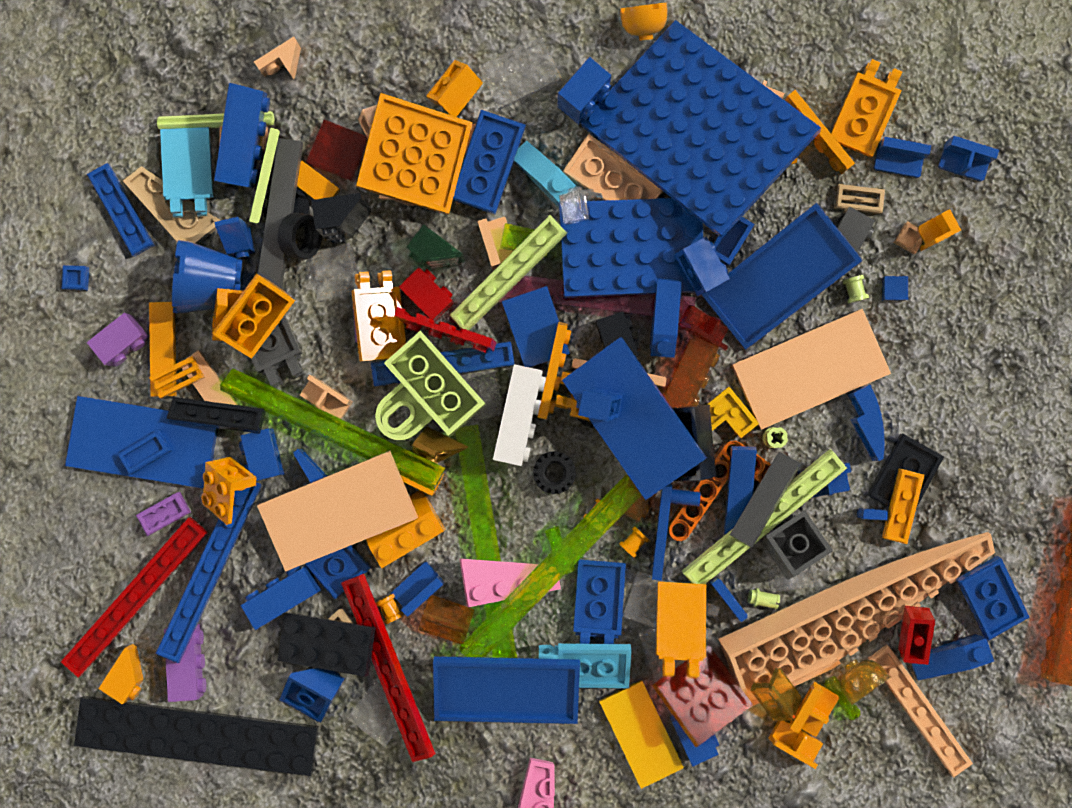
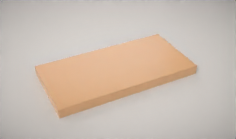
M863 309L731 365L751 412L759 422V430L891 374Z
M390 451L257 505L285 571L418 518Z

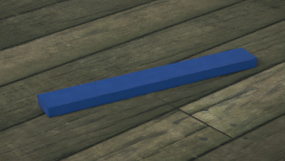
M256 482V486L234 492L232 524L226 525L218 519L155 654L180 663L262 484Z

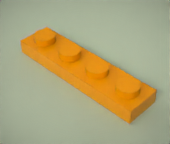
M794 90L790 93L785 101L821 127V132L813 139L817 150L825 153L829 158L830 166L835 171H839L841 174L846 172L855 164L854 161L798 92Z
M558 322L538 418L547 419L548 413L553 414L556 400L551 398L553 390L558 391L561 377L557 376L558 367L563 368L566 354L562 353L563 344H569L571 330H567V323Z

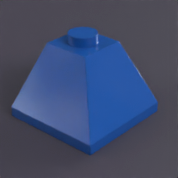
M320 668L294 672L288 677L279 700L321 723L345 678L336 671Z

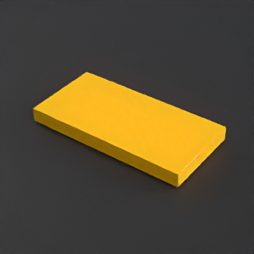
M642 680L629 685V688H623L599 700L641 789L684 768Z

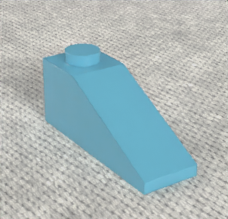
M525 141L518 148L514 159L516 165L559 208V202H565L575 192L576 185L528 141Z

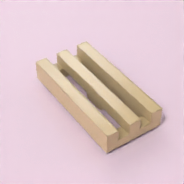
M843 184L836 186L837 194L835 195L836 203L834 204V209L846 210L848 207H851L859 212L883 213L885 189ZM842 192L879 195V198L842 195ZM841 201L876 204L878 207L841 203Z

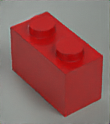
M418 267L399 288L435 323L454 304L451 299L453 294L444 285L440 288L434 282L437 278L428 269L423 271Z
M904 607L898 646L904 663L925 665L929 663L935 619L930 608Z

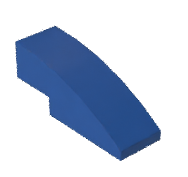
M864 385L847 394L858 414L850 420L872 461H881L884 458L885 446L882 414L871 385Z

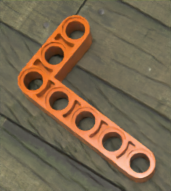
M726 441L720 446L714 455L715 466L717 464L723 466L724 474L719 478L713 477L696 481L690 491L699 492L703 484H708L711 492L707 497H700L697 513L692 517L686 513L688 505L679 506L668 522L667 533L672 539L683 541L689 537L728 480L730 457L727 455L728 446H744L742 443ZM756 454L757 467L755 469L754 481L760 484L771 463ZM677 523H681L684 526V532L680 536H675L672 532L673 526Z

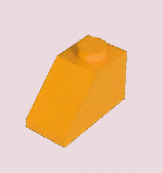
M131 644L124 648L98 688L121 704L126 703L130 699L133 701L142 689L139 686L143 681V674L136 645Z

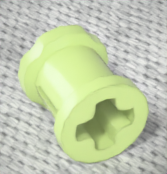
M863 275L842 280L847 288L848 304L869 298V295L865 293L862 281L864 279Z
M771 427L764 431L762 440L765 446L769 448H782L788 442V434L781 427ZM778 433L777 439L779 442H771L773 439L771 434Z

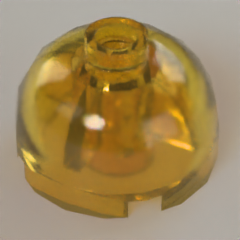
M854 659L844 667L847 671L841 678V687L846 698L853 705L891 677L879 663L873 660L866 659L858 662Z

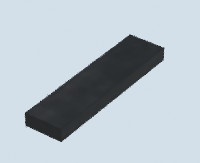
M173 397L166 419L169 422L260 434L266 411L263 408Z

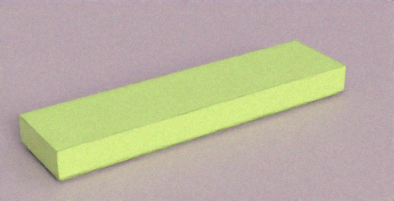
M270 128L249 217V222L258 224L280 133L278 129Z

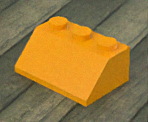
M256 274L212 334L252 359L295 300L277 285Z
M419 490L410 496L418 515L417 519L366 539L381 569L446 530L423 491Z

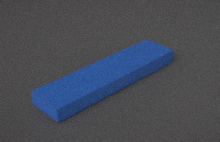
M106 163L88 173V178L131 255L135 257L155 246L111 165Z
M731 446L724 535L734 528L753 496L756 447Z

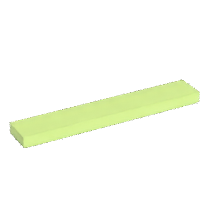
M549 215L449 316L460 328L470 330L567 232Z

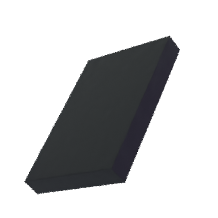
M901 433L867 496L889 507L898 470L904 469L924 475L917 503L918 506L944 456Z

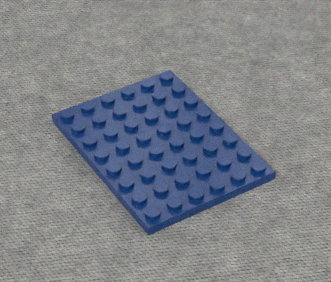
M676 20L612 87L606 99L601 104L598 102L593 108L595 111L591 113L586 121L582 120L580 122L583 128L721 238L727 234L821 132L819 125Z

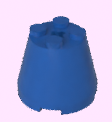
M178 240L175 253L177 261H175L172 286L173 313H189L214 309L217 288L240 290L242 260L190 241Z

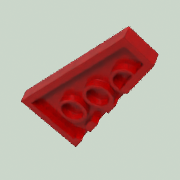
M400 307L396 309L394 316L406 324V329L417 333L420 329L428 331L429 336L437 339H442V336L451 338V343L464 346V343L473 345L472 349L486 353L487 350L494 351L497 342L493 338L463 328L459 331L456 330L457 327L442 321L436 324L434 320L418 313L416 317H413L405 311L406 309Z

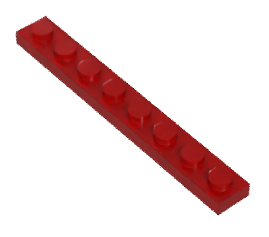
M187 518L63 658L61 663L75 676L81 677L203 540L208 532L193 518Z
M361 574L341 582L357 624L376 627L371 660L411 761L416 762L431 758L436 753L365 575Z

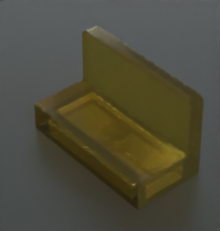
M775 668L770 683H753L750 691L773 721H794L802 697L781 668Z

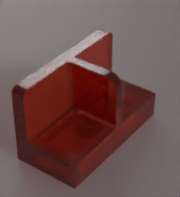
M688 305L678 326L712 348L727 351L728 346L722 343V340L728 328L721 324L720 319L707 315L693 305Z

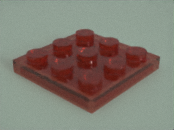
M710 645L706 646V658L703 659V662L699 661V677L687 678V661L675 668L673 677H662L652 685L695 747L701 745L753 706Z

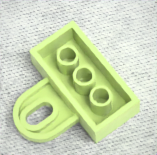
M419 331L384 362L401 383L380 401L376 409L375 418L379 430L385 436L394 440L412 438L433 419L448 436H452L478 413L486 403L431 341ZM407 406L410 409L409 418L399 427L392 428L388 423L389 417L400 407Z

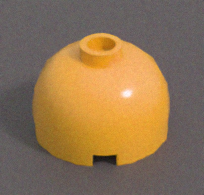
M667 2L620 8L622 26L630 35L639 36V41L653 39V34L660 32L665 27L667 21Z

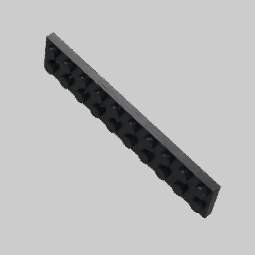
M83 696L80 698L74 746L311 776L313 774L319 726L135 702L121 704L116 700Z

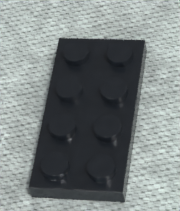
M290 612L284 613L277 661L363 677L369 676L376 627Z

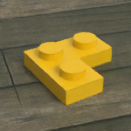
M727 387L706 404H710L712 431L726 421L738 438H742L759 424L730 387Z

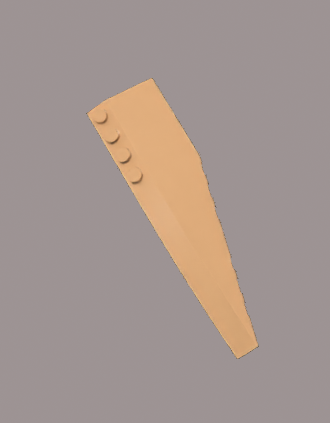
M985 532L888 563L841 582L719 638L724 656L747 707L750 708L841 664L840 659L847 654L850 656L859 651L857 647L865 641L869 640L871 642L876 639L883 628L889 629L901 621L905 606L920 607L921 601L928 596L933 598L939 593L938 589L946 583H954L964 570H972L993 555L995 550L991 534Z

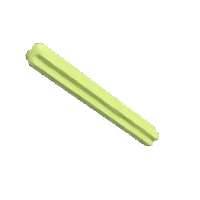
M271 111L264 113L263 122H266V126L274 125L275 117ZM224 114L163 116L157 118L158 129L220 128V126H223Z

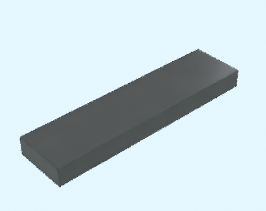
M778 452L730 533L732 537L751 548L754 546L800 468L801 464Z

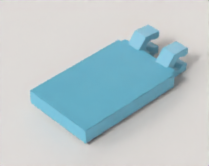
M209 127L160 129L163 197L165 200H170V211L173 214V218L183 217L182 200L187 199L195 200V211L198 217L207 216V198L214 197Z
M558 643L555 647L552 645H539V659L580 660L579 688H629L631 644Z

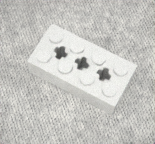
M514 364L493 460L522 466L523 461L528 462L531 448L526 447L528 438L533 439L536 424H532L533 415H538L541 401L537 400L538 391L543 392L546 377L542 376V370Z

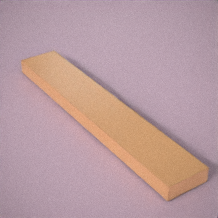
M886 644L868 657L870 663L949 774L954 778L971 766L973 763L892 649Z

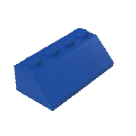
M229 83L214 181L253 188V184L257 183L259 170L256 169L257 160H260L263 150L259 144L261 136L264 137L266 132V122H263L264 113H268L270 98H267V93L264 91Z

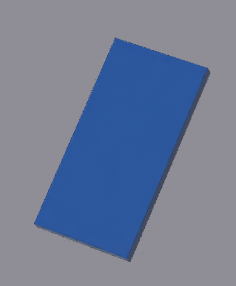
M815 203L728 273L729 280L701 295L746 350L862 262L863 259L818 203Z
M622 337L611 343L562 380L576 401L579 394L583 393V390L592 388L623 394L617 419L608 422L589 418V420L645 500L707 458Z
M77 396L65 466L204 489L203 473L205 472V462L213 461L218 428L169 422L166 419L169 410ZM161 430L172 451L134 474L129 475L117 454L153 432Z
M434 656V721L578 724L580 660Z

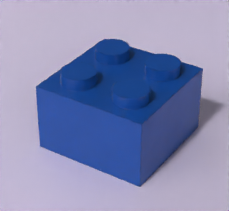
M589 57L558 92L557 107L578 125L582 120L586 121L591 113L595 111L593 109L598 102L601 104L610 94L609 89L611 88L610 81L612 75Z

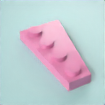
M459 558L467 607L561 589L557 565Z
M530 758L518 808H554V763Z

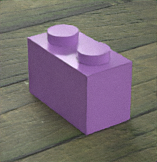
M123 313L90 339L87 344L104 365L118 366L127 359L126 355L131 351L135 352L145 345L144 341L149 336L132 315Z

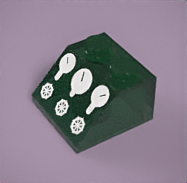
M424 224L406 247L410 253L411 261L420 268H423L425 265L429 269L462 265L465 262L462 252Z

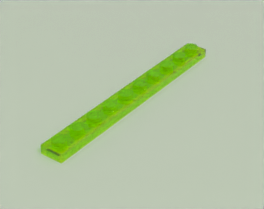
M232 368L220 384L221 391L257 408H263L266 412L367 460L390 451L400 475L433 491L444 474V467Z
M479 424L464 426L455 433L457 441L469 447L459 452L476 560L501 561ZM508 600L484 604L493 658H518Z
M627 474L459 646V650L464 656L485 657L637 501L642 494Z

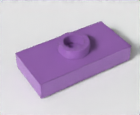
M177 492L137 514L136 517L146 535L150 536L190 514L191 511L181 492Z

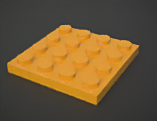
M380 93L355 187L448 215L473 122Z

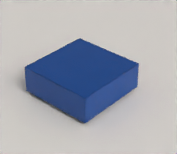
M63 265L62 289L88 291L89 267Z
M908 276L882 277V301L908 300Z
M857 509V518L887 520L888 517L886 510Z

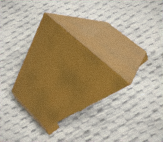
M429 427L424 429L412 445L415 457L434 467L439 462L469 448Z

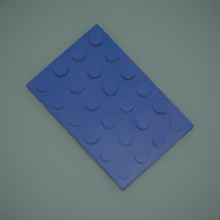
M672 198L559 202L560 226L567 232L561 239L564 298L656 294L657 278L682 280L681 293H695L674 254L703 238V223Z

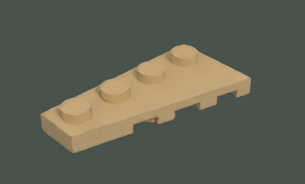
M142 166L123 180L125 185L176 242L183 240L199 244L217 230L214 222L221 220L208 212L207 216L198 217L195 211V203L189 199L182 200L183 217L173 218V214L170 211V200H165L163 197V180Z

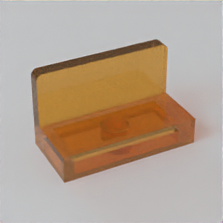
M431 595L421 617L418 630L463 645L474 609Z

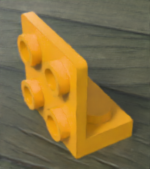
M232 457L205 462V472L203 473L204 489L201 496L202 503L226 525L232 524L234 492L256 486L257 477Z

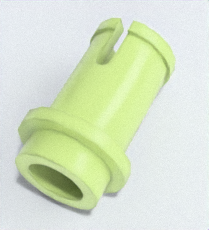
M759 588L750 589L748 603L752 604L753 607L759 605L778 609L779 605L776 602L780 603L779 594L762 592Z

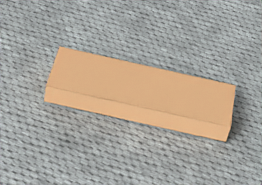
M198 350L191 356L195 357L205 377L193 383L204 401L238 405L202 352ZM190 364V365H188V366H186V367H184V368H182V369H183V371H184V370H186V369L192 367L193 365ZM195 371L187 376L188 378H191L197 375V373Z

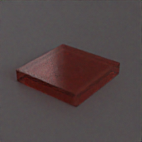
M324 119L306 163L351 181L368 139L363 134Z

